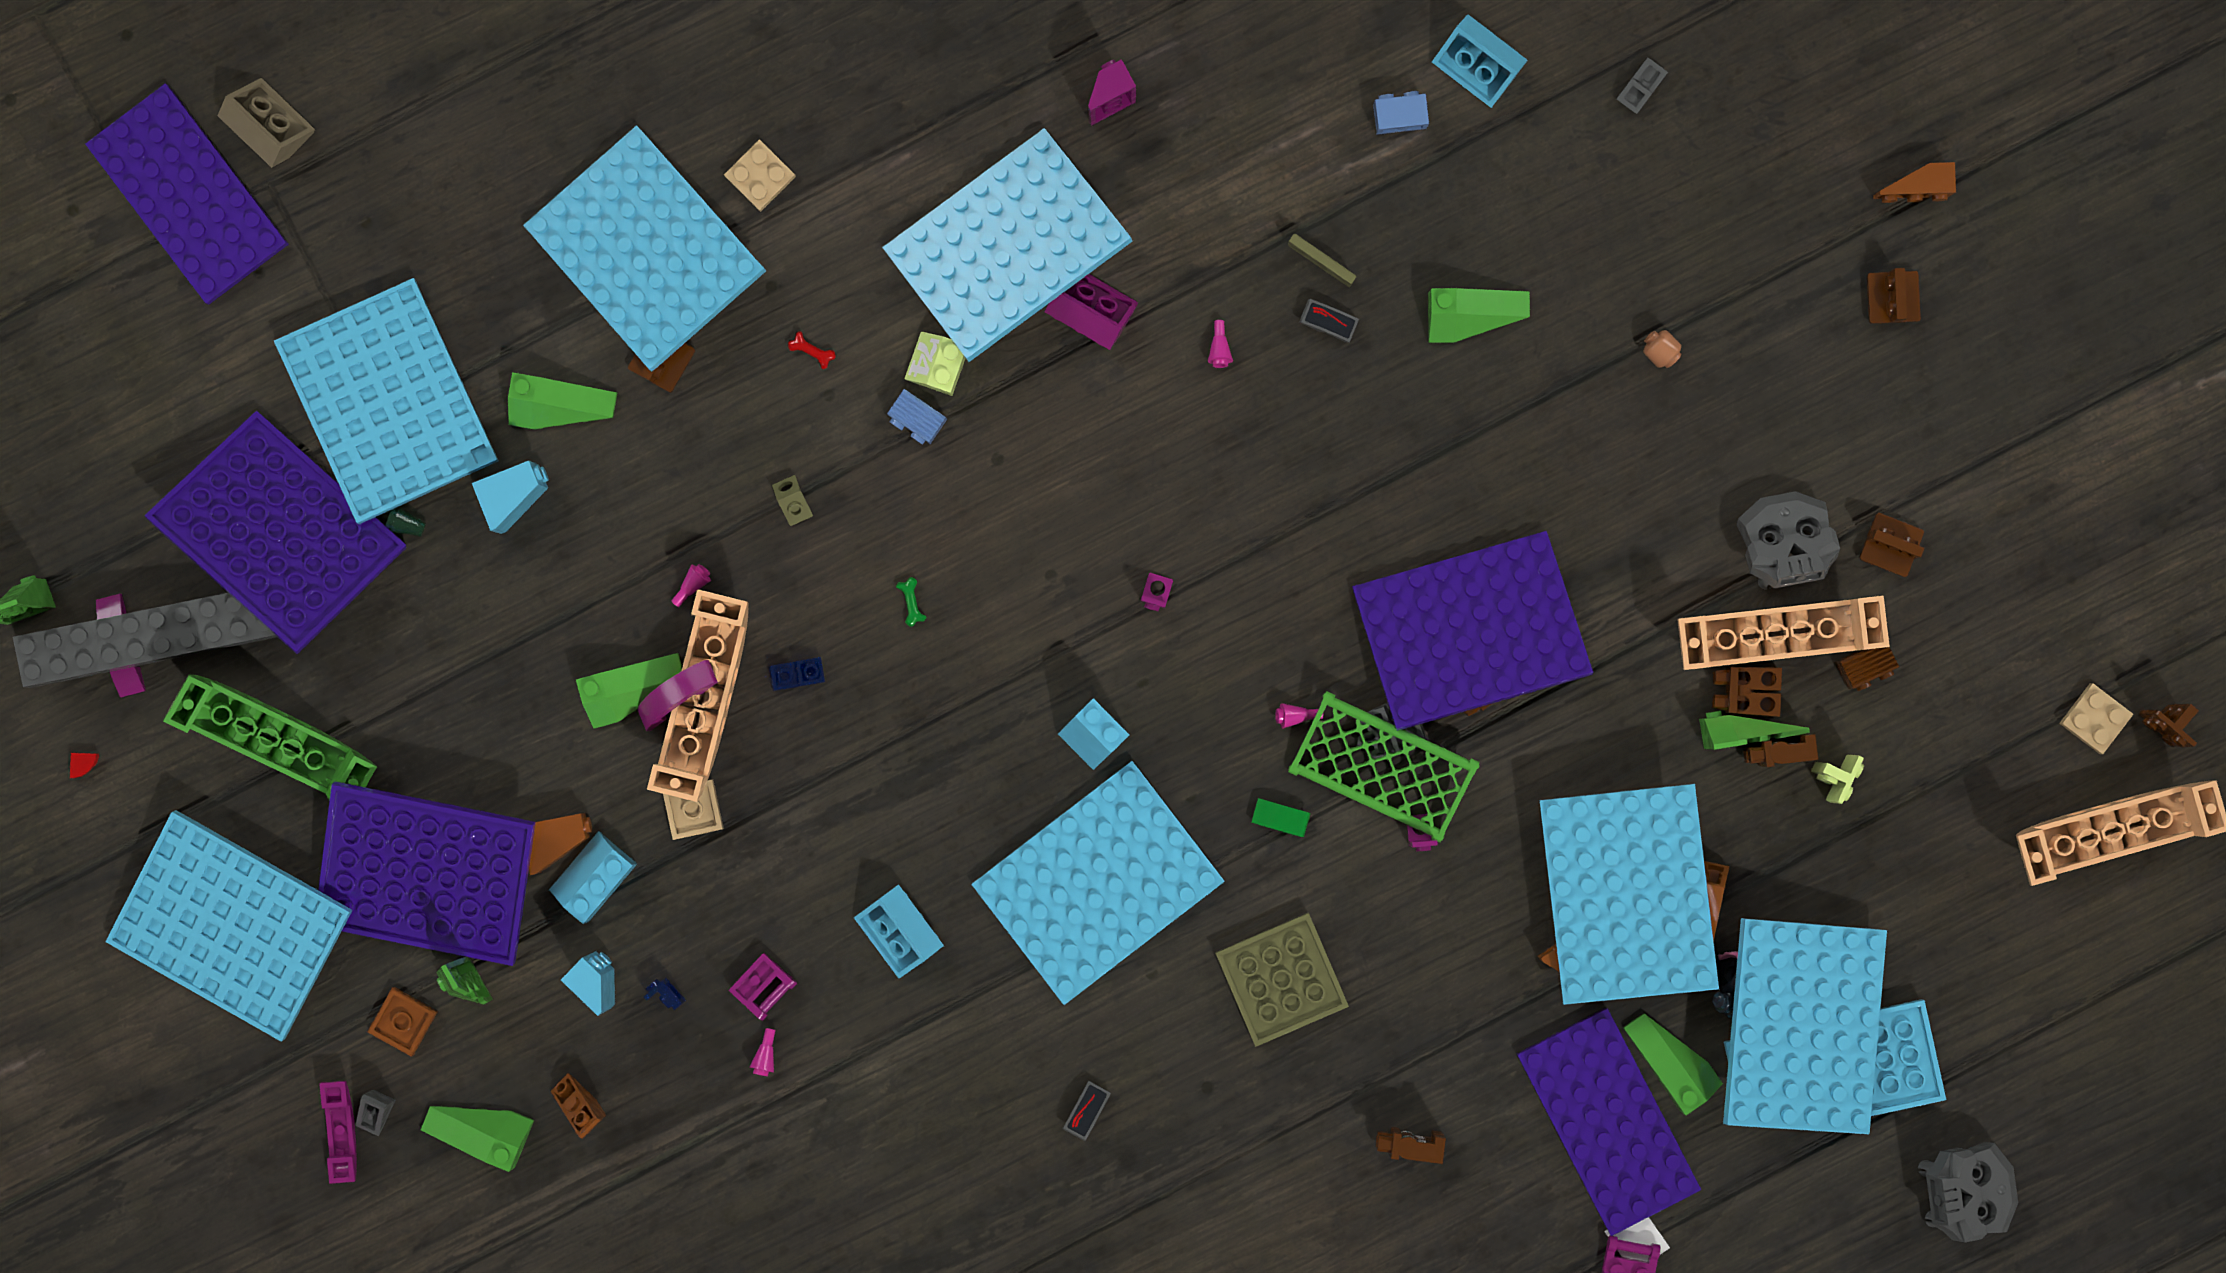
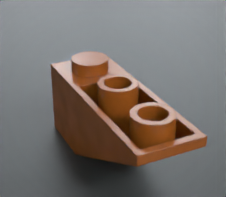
M1955 162L1929 163L1873 195V199H1882V203L1897 202V198H1907V202H1919L1923 198L1932 197V201H1946L1948 197L1956 193Z

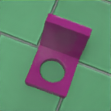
M1149 573L1141 598V602L1145 603L1144 607L1158 612L1159 608L1165 609L1173 579ZM1154 581L1164 583L1165 591L1162 595L1156 596L1152 594L1150 586Z
M1427 814L1411 815V816H1413V817L1418 818V819L1421 820V818H1422L1423 816H1426ZM1407 825L1409 846L1416 847V851H1429L1431 846L1438 845L1436 839H1431L1432 836L1426 833L1418 835L1413 831V827Z

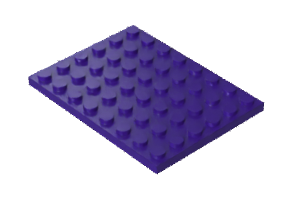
M257 411L144 515L152 525L296 654L313 640L407 548L406 544L376 517L357 524L340 485Z
M1547 531L1352 586L1396 731L1593 674Z
M335 781L331 785L319 891L352 909L342 932L513 966L516 962L536 822Z

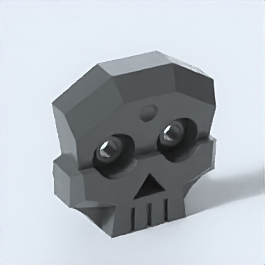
M1796 491L1760 498L1738 518L1736 524L1747 546L1745 557L1750 574L1759 578L1758 585L1764 590H1767L1768 585L1769 589H1771L1772 587L1779 588L1824 579L1840 551L1836 531L1829 527L1826 502ZM1807 530L1811 535H1805L1803 531ZM1770 537L1773 539V542H1767L1765 538Z
M1983 1142L1969 1149L1953 1148L1940 1151L1935 1162L1923 1160L1919 1163L1918 1168L1925 1169V1171L1921 1170L1919 1173L1927 1179L1931 1211L1926 1214L1925 1219L1932 1220V1222H1925L1929 1227H1937L1951 1240L1959 1242L1980 1240L1987 1233H2003L2008 1231L2018 1205L2014 1167L1995 1143Z

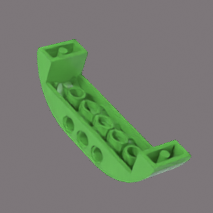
M188 675L163 719V722L186 733L190 729L320 790L326 793L329 801L331 785L335 781L366 787L377 768L373 762L325 732L239 690L198 675Z

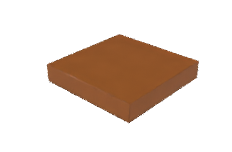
M392 987L368 1033L412 1057L438 1011L403 991Z

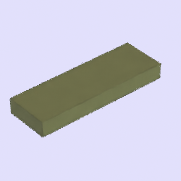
M1293 234L1289 240V247L1350 288L1356 279L1355 274L1297 234Z

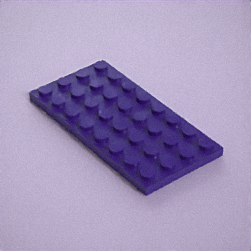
M166 83L85 144L190 284L208 305L289 245Z
M1604 1008L1517 1053L1609 1235L1613 1236L1701 1190L1608 1008Z

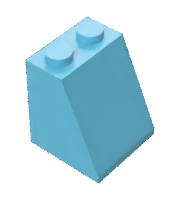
M526 461L472 483L490 531L500 534L505 533L548 489L546 482L549 481L544 467H540L534 462Z
M1094 698L1058 733L1093 770L1129 736Z

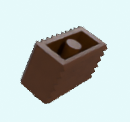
M1890 647L1858 650L1835 662L1848 689L1856 688L1857 691L1871 686L1870 681L1877 677L1880 680L1894 675L1893 670L1899 667Z

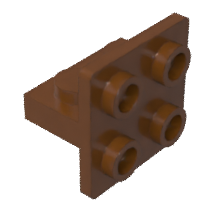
M1894 268L1889 272L1867 274L1870 324L1918 322L1921 320L1919 275L1917 271H1905V268Z
M684 343L652 372L635 354L628 369L672 393L692 359L695 349Z
M1877 513L1859 559L1902 577H1907L1913 560L1921 558L1924 547L1919 545L1924 530Z
M2172 704L2166 706L2162 711H2140L2139 715L2144 719L2142 723L2149 729L2157 730L2163 735L2162 740L2169 746L2182 748L2196 746L2197 742L2183 731L2185 726L2199 711L2192 704Z

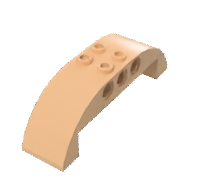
M697 589L691 613L696 616L682 671L701 661L709 660L718 683L701 695H693L671 711L658 764H653L647 790L698 802L703 793L718 751L739 670L748 621V602Z
M1884 596L1677 619L1683 670L1890 647Z
M2212 780L2147 792L2063 815L2026 828L2019 832L2016 838L2029 884L2033 886L2057 879L2056 874L2192 836L2208 837L2226 832V812L2217 781Z

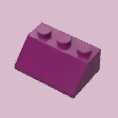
M1122 59L1117 62L1111 60L1101 66L1102 70L1098 73L1088 105L1091 126L1136 103V85Z
M1088 274L1051 301L1045 313L1110 350L1135 311L1138 302Z

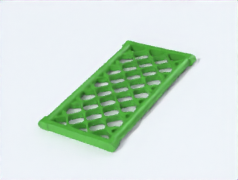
M1326 691L1323 694V700L1295 760L1289 766L1288 772L1296 776L1298 774L1422 831L1432 836L1431 839H1436L1440 843L1444 839L1445 831L1473 775L1479 768L1480 762L1472 758L1468 760L1404 729L1396 731L1395 725L1335 698L1334 694ZM1326 706L1332 707L1334 717L1321 721L1320 718ZM1346 714L1356 718L1357 728L1343 731L1339 719L1345 717ZM1335 721L1340 733L1327 737L1322 725ZM1371 725L1380 729V738L1367 742L1362 730ZM1316 727H1319L1323 739L1314 743L1309 742ZM1354 732L1360 733L1363 744L1350 748L1345 736ZM1395 736L1403 740V749L1390 753L1385 741ZM1336 738H1342L1346 750L1336 754L1333 753L1328 742ZM1324 743L1327 746L1329 756L1316 759L1312 747ZM1382 743L1386 755L1376 759L1372 758L1368 747ZM1415 747L1426 751V760L1414 764L1408 752ZM1364 748L1367 751L1369 761L1356 764L1352 752ZM1305 749H1308L1313 761L1304 766L1299 762ZM1402 753L1405 754L1409 766L1396 769L1391 758ZM1348 754L1352 766L1343 770L1338 769L1335 758ZM1440 757L1449 762L1450 770L1442 774H1436L1432 762ZM1384 759L1389 760L1392 771L1379 775L1375 763ZM1331 760L1336 771L1327 777L1318 772V763ZM1424 764L1429 765L1432 777L1419 780L1415 768ZM1371 765L1376 776L1365 781L1362 780L1358 768ZM1464 768L1468 770V773L1462 785H1459L1455 773ZM1352 770L1355 771L1359 782L1349 787L1341 783V774ZM1411 770L1416 781L1406 786L1401 785L1398 773ZM1451 775L1456 786L1446 791L1441 790L1438 779ZM1395 776L1399 787L1391 791H1385L1381 779ZM1377 781L1382 793L1375 798L1364 794L1365 784ZM1434 781L1439 792L1431 796H1425L1421 784ZM1414 786L1418 787L1422 798L1408 802L1404 790ZM1455 791L1458 792L1451 807H1448L1444 795ZM1400 792L1405 803L1396 809L1388 805V795ZM1440 797L1445 808L1444 810L1432 813L1427 801ZM1424 803L1428 814L1423 816L1421 820L1411 816L1410 807L1412 805ZM1445 813L1447 815L1440 829L1435 827L1433 817Z

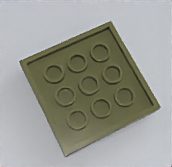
M1305 913L1215 952L1255 1047L1349 1007L1309 913Z

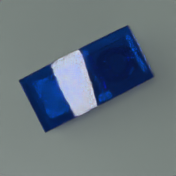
M821 657L769 666L773 691L825 682Z

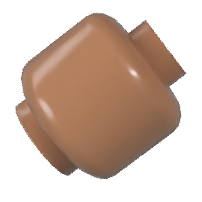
M1667 330L1660 331L1659 333L1653 331L1644 340L1646 345L1643 353L1658 368L1664 366L1669 368L1681 357V344Z

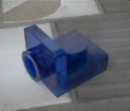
M667 978L661 982L658 979L653 981L646 988L648 993L643 997L647 1001L659 992L661 994L659 997L661 1002L667 1008L672 1007L674 1010L686 1001Z

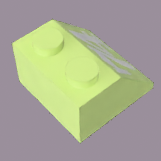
M921 332L905 380L952 396L965 357L952 339Z

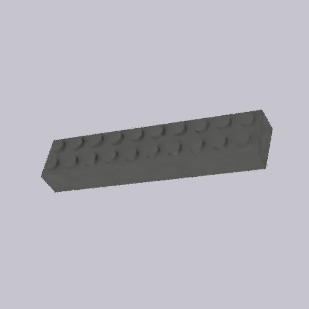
M225 593L14 636L13 642L23 687L33 688L276 638L277 636L233 596Z

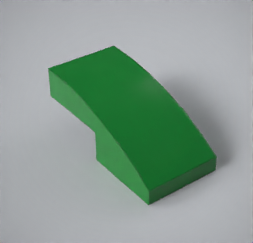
M1258 798L1251 823L1304 837L1311 813Z

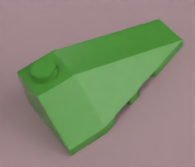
M1432 288L1428 292L1429 343H1455L1530 317L1529 292Z
M512 372L508 394L509 425L535 430L544 427L613 418L618 393Z
M29 576L21 579V584L13 586L0 599V624H11L56 608L46 579Z
M679 653L576 679L583 707L593 728L617 723L638 709L640 703L654 689L682 671V664Z
M1721 711L1706 713V718L1699 719L1704 749L1715 750L1745 745L1747 742H1762L1770 740V738L1776 739L1810 733L1807 727L1722 715Z
M463 957L447 963L436 972L439 977L437 982L444 992L447 991L448 995L483 1005L493 1000L470 957Z
M1643 1013L1623 1027L1674 1104L1684 1115L1689 1114L1707 1102L1723 1084L1706 1060Z
M430 1106L421 1131L488 1164L510 1172L516 1167L534 1120L509 1110L497 1111Z

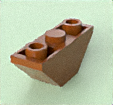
M569 1073L550 1091L580 1138H584L606 1116L598 1101Z

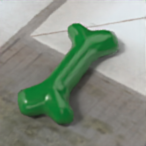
M913 577L908 578L906 582H899L896 585V588L905 594L908 608V616L905 623L910 627L914 626L917 621L924 622L927 618L918 610L914 593L917 580Z

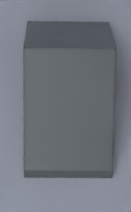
M375 1090L363 1094L356 1126L379 1136L396 1100Z

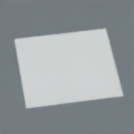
M1649 1217L1613 1235L1618 1237V1240L1645 1245L1659 1244L1661 1247L1660 1254L1670 1248ZM1604 1231L1606 1235L1609 1237L1608 1231ZM1618 1250L1622 1257L1648 1262L1649 1255Z

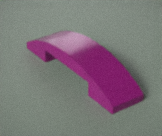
M122 594L97 599V619L127 614ZM135 666L110 672L120 697L146 691L140 667Z
M709 660L701 661L671 677L654 689L640 703L637 710L646 731H651L665 721V715L693 695H701L718 683Z
M346 1080L319 1083L322 1109L325 1108L329 1157L327 1158L329 1184L355 1182L357 1169L356 1135L352 1102Z

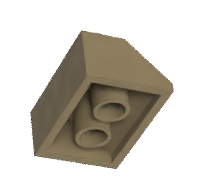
M262 78L225 96L217 115L271 168L289 159L315 131Z

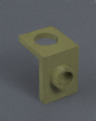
M795 475L772 485L776 499L790 526L813 516ZM792 484L789 490L780 491L785 485Z

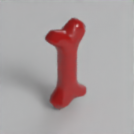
M801 331L797 332L795 339L788 343L790 351L801 350L818 359L821 369H826L829 361L834 360L836 357L834 350L824 351L806 342Z

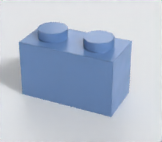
M1418 91L1406 92L1402 97H1394V94H1385L1379 96V99H1376L1373 104L1376 134L1427 129L1429 125L1426 94L1419 95Z

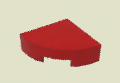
M71 753L70 778H79L90 772L97 764L99 754Z

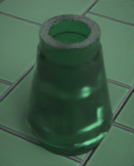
M401 508L399 510L392 509L386 523V527L390 528L391 532L420 537L426 525L425 522Z

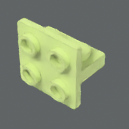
M1846 755L1840 769L1828 763L1815 762L1811 771L1818 774L1816 779L1829 785L1833 784L1826 801L1842 804L1850 798L1853 787H1851L1853 780L1860 776L1864 768V764H1862L1863 757L1859 755Z

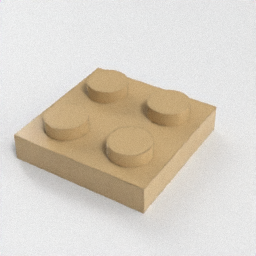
M760 139L724 174L760 212L796 177Z
M2090 683L2059 724L2097 753L2104 754L2133 713L2095 684Z
M713 779L707 781L698 802L663 794L673 840L724 829Z

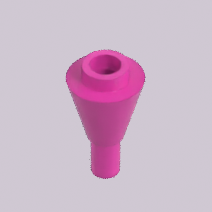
M1216 320L1214 321L1215 336L1213 337L1208 362L1213 364L1215 368H1224L1228 366V363L1233 362L1225 336L1224 321Z
M700 564L697 566L691 565L682 583L681 590L671 600L672 603L680 607L688 596L711 581L709 577L710 572Z
M1281 703L1280 708L1276 709L1275 712L1276 722L1282 728L1314 719L1318 709H1306Z
M765 1029L763 1042L749 1067L754 1069L753 1074L768 1077L769 1072L774 1073L772 1044L776 1030Z

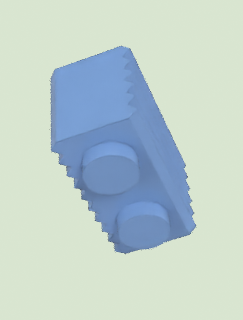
M905 389L887 413L892 418L890 420L891 424L900 430L906 427L913 432L910 437L922 445L925 441L931 444L947 421L945 416Z

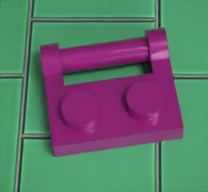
M764 952L729 991L757 1018L763 1021L768 1016L767 1012L789 988L793 989L797 982ZM777 976L782 982L760 1006L757 1005L754 1000Z
M1609 1235L1602 1273H1655L1661 1247L1659 1244L1654 1243L1645 1245L1618 1240V1237ZM1622 1250L1649 1255L1648 1262L1615 1256V1251Z

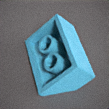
M1467 15L1455 28L1432 63L1492 108L1528 60L1470 15Z
M598 831L549 890L563 908L582 924H585L597 913L637 863Z
M899 884L854 917L898 978H901L944 946Z
M595 951L582 957L561 981L599 1016L615 1005L614 968L610 965L612 961L603 952L599 954Z

